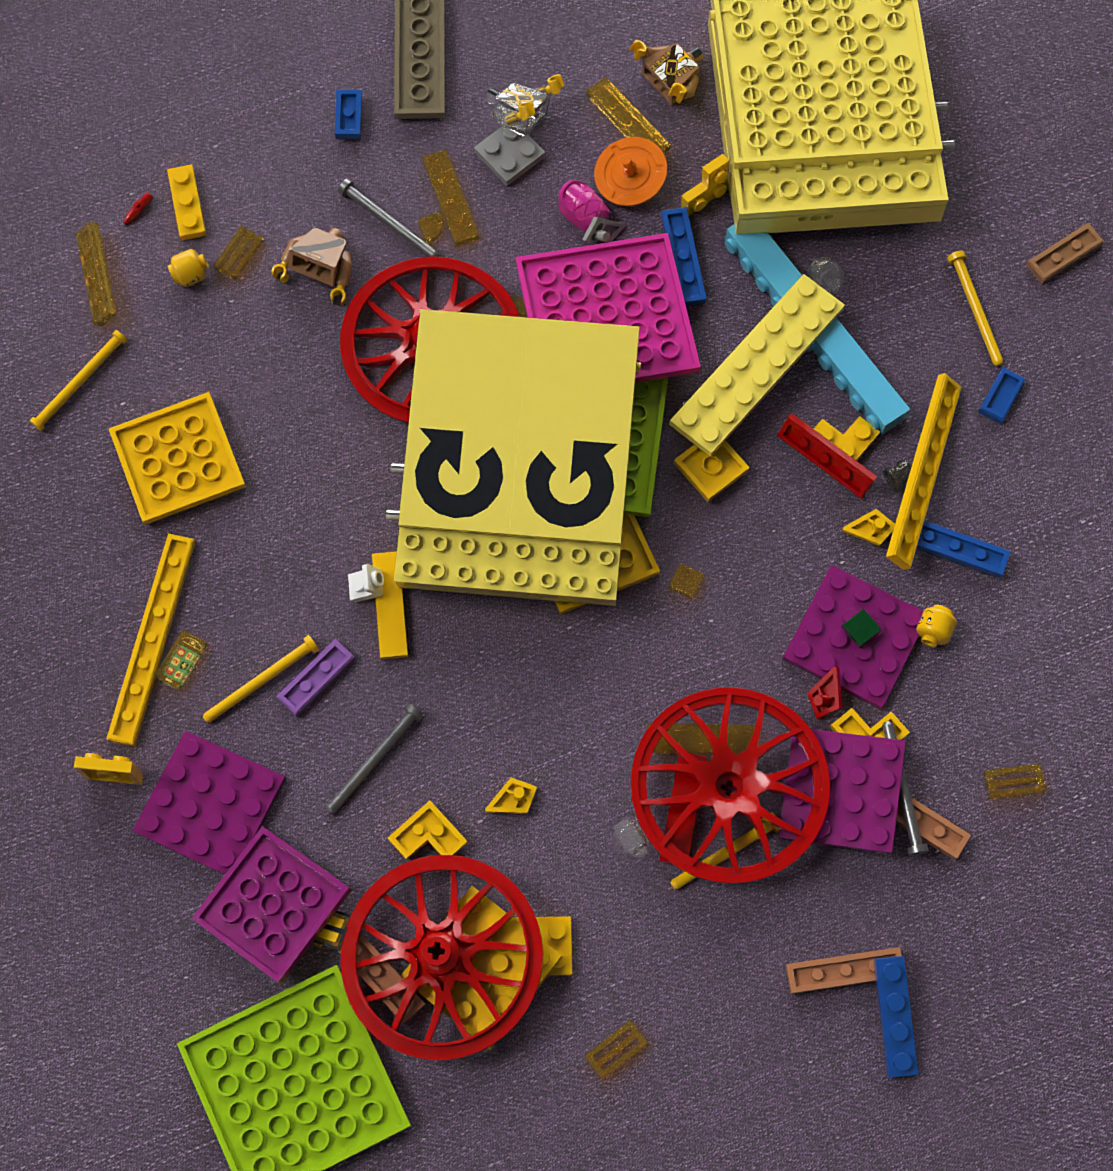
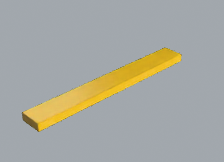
M946 373L938 375L886 554V557L902 570L911 569L962 388Z
M168 533L106 738L109 742L132 747L136 746L195 547V539Z

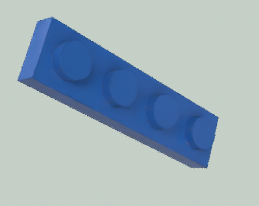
M687 207L661 211L664 233H668L685 305L705 304L706 294Z
M925 520L916 548L998 578L1003 576L1011 552Z
M904 956L873 958L887 1077L918 1075Z

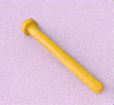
M763 822L766 834L772 830L776 833L781 830L776 826ZM755 828L733 841L735 853L759 839ZM726 846L701 862L716 866L729 858ZM683 872L672 879L670 884L673 889H679L697 877Z

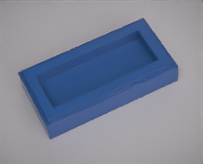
M1002 367L978 413L1002 424L1026 378Z

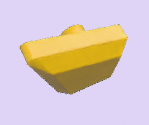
M875 509L844 526L842 531L880 546L893 532L895 523L878 509Z
M511 777L485 808V812L528 814L537 786Z

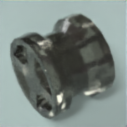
M901 459L897 461L896 466L893 468L887 467L883 470L884 478L894 492L901 491L903 486L907 484L911 466L906 460Z

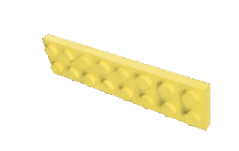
M803 274L672 417L669 425L711 457L844 310L845 305Z

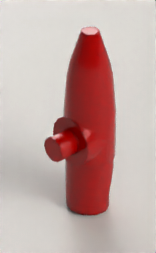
M146 192L140 200L135 201L123 223L127 225L136 219L153 200V196Z

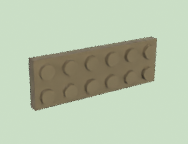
M395 0V119L445 118V0Z

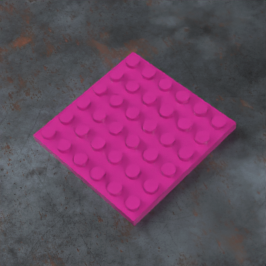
M668 233L515 257L527 318L639 326L637 362H641L640 373H636L635 383L700 372L701 366Z

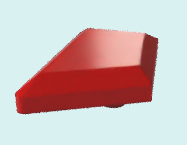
M834 666L807 693L816 719H821L842 709L839 667Z

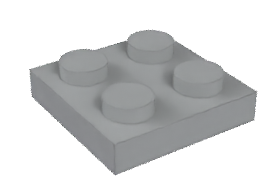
M517 122L504 124L474 147V153L506 186L510 185L545 158V151Z

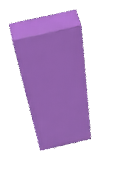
M334 639L276 696L277 699L298 717L355 660V656Z

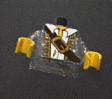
M560 74L553 75L547 79L549 86L544 84L536 89L516 83H511L502 92L490 88L486 94L485 101L494 105L493 119L504 128H508L525 137L547 116L551 92L552 94H558L564 86L562 76Z

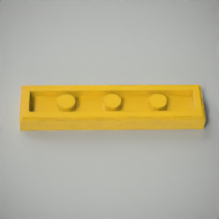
M397 551L372 554L373 566L381 569L384 577L383 596L375 597L381 660L408 658L403 590L394 582Z

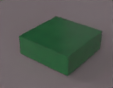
M864 608L841 627L859 648L881 631V628Z

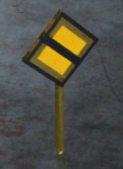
M336 911L314 943L340 951L351 915Z

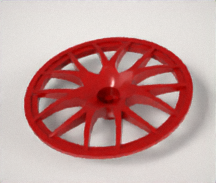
M421 257L402 261L376 274L354 296L342 322L340 351L349 380L360 396L372 407L393 419L409 423V405L411 404L412 389L402 403L387 397L381 391L401 369L408 364L415 363L420 309L432 310L427 307L426 302L429 270L454 273L449 299L445 307L437 311L465 313L491 294L503 312L499 314L500 316L520 317L513 300L503 286L491 275L474 265L446 257ZM423 271L419 303L395 281L396 278ZM459 275L475 281L484 288V290L456 305ZM388 283L413 312V318L405 321L393 318L370 300L371 297ZM366 304L387 325L386 327L356 329L359 317ZM355 337L396 338L402 341L398 349L388 354L357 359L355 353ZM391 364L376 387L371 384L360 367Z
M734 687L714 688L691 694L675 702L665 709L649 726L634 756L631 770V795L635 814L641 829L654 848L671 864L688 874L711 882L726 884L746 883L772 876L784 870L809 848L820 831L827 813L830 798V778L826 758L818 739L804 720L791 708L777 699L757 691ZM725 705L719 739L695 711L707 707ZM730 705L745 706L759 711L751 741L747 749L737 755L728 746L727 728ZM764 713L779 721L789 730V732L781 734L757 747ZM688 715L707 739L713 752L712 760L699 761L678 744L667 731L675 723ZM793 736L798 740L808 759L801 764L771 774H765L756 770L757 762L761 757ZM663 737L686 764L649 765V762L658 742ZM810 767L813 779V798L779 782ZM647 772L680 773L694 777L700 786L694 793L668 798L648 799L646 789ZM727 783H731L732 789L736 790L730 796H725V791L721 790V787H726ZM765 792L778 793L810 804L811 810L803 829L800 830L768 812L760 805L758 797ZM688 805L665 836L657 825L650 806ZM701 808L713 809L716 818L713 827L693 858L680 851L669 841L692 814ZM737 814L748 817L754 826L766 861L755 865L738 867L731 830V821ZM762 820L797 837L787 848L776 856L771 857ZM721 828L732 866L729 868L713 866L698 861Z
M433 855L418 858L392 869L378 879L366 891L353 910L342 941L341 975L344 989L351 1007L365 1028L378 1040L402 1054L433 1061L464 1058L487 1049L505 1037L519 1023L531 1005L539 986L543 966V945L539 924L532 907L523 893L510 879L492 866L475 859L455 855ZM434 871H450V908L447 918L437 925L430 920L422 874ZM456 872L469 874L487 882L461 909L459 908V888ZM416 876L419 916L387 895L395 886ZM493 887L512 905V908L488 929L474 936L464 934L463 924ZM381 898L398 909L415 925V939L404 943L380 933L365 923L372 909ZM517 914L523 929L525 945L489 941ZM362 929H365L371 935L395 949L357 962V949ZM437 944H440V948L445 953L444 955H439L438 960H435L430 950L436 949ZM480 952H526L522 981L503 979L476 970L471 960ZM400 960H406L411 964L408 976L402 981L381 992L367 997L364 996L359 982L358 969ZM457 982L469 984L479 994L496 1020L484 1030L472 1036L468 1034L454 1001L453 992ZM481 983L519 987L511 1004L501 1016ZM431 985L435 992V1004L424 1041L408 1038L398 1033V1028L419 990ZM405 992L390 1028L376 1015L369 1003ZM446 1005L464 1039L445 1043H431Z

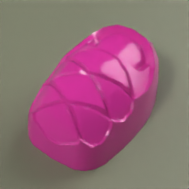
M570 180L559 190L558 206L560 212L568 221L582 231H587L594 217L609 220L610 213L608 207L588 185L578 180Z

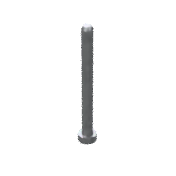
M349 178L343 180L339 185L337 192L343 197L348 195L427 257L439 256L438 251L353 187L354 182Z
M408 704L404 709L407 712L326 806V811L332 815L337 812L415 720L419 722L424 717L414 706Z
M884 722L882 728L885 738L897 739L892 722ZM903 766L900 802L911 847L907 848L909 856L927 853L929 850L927 844H922Z

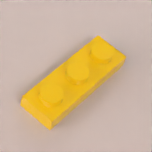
M193 165L167 169L181 241L207 236Z

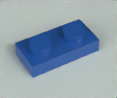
M336 90V139H361L362 90Z

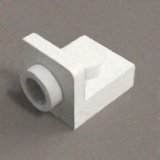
M365 564L362 565V571L348 574L350 601L360 602L383 596L384 577L381 569Z

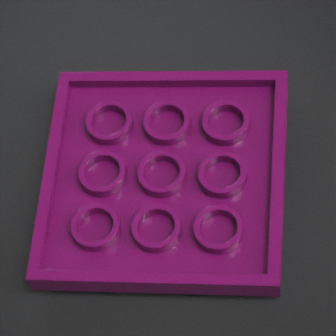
M831 565L782 660L819 679H822L834 666L839 667L841 690L881 710L919 636L916 627L923 610ZM864 608L881 628V631L859 648L841 627Z
M811 729L824 752L830 778V798L823 825L812 844L893 854L906 740ZM794 736L791 739L788 768L808 760L803 748ZM808 767L786 778L785 785L813 798L811 768ZM784 795L781 820L802 830L808 819L811 805ZM782 829L779 830V839L794 841L797 837Z
M185 731L132 831L225 875L262 827L286 778L277 772Z
M262 826L191 919L282 985L352 890Z

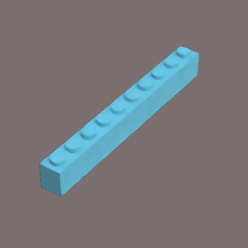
M735 224L727 229L725 237L726 248L731 254L735 253L739 257L743 270L746 273L751 272L755 277L757 287L760 291L767 292L771 297V303L774 307L800 279L801 273L767 232L736 234ZM836 318L808 350H813L818 356L820 366L824 370L831 372L836 386L840 390L847 392L852 406L856 410H861L866 416V421L875 430L878 429L880 435H883L904 421L909 414L910 408Z

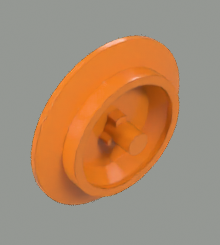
M640 137L623 138L609 145L599 156L594 170L595 183L602 196L616 205H640L652 199L663 187L667 177V161L662 150L652 141Z

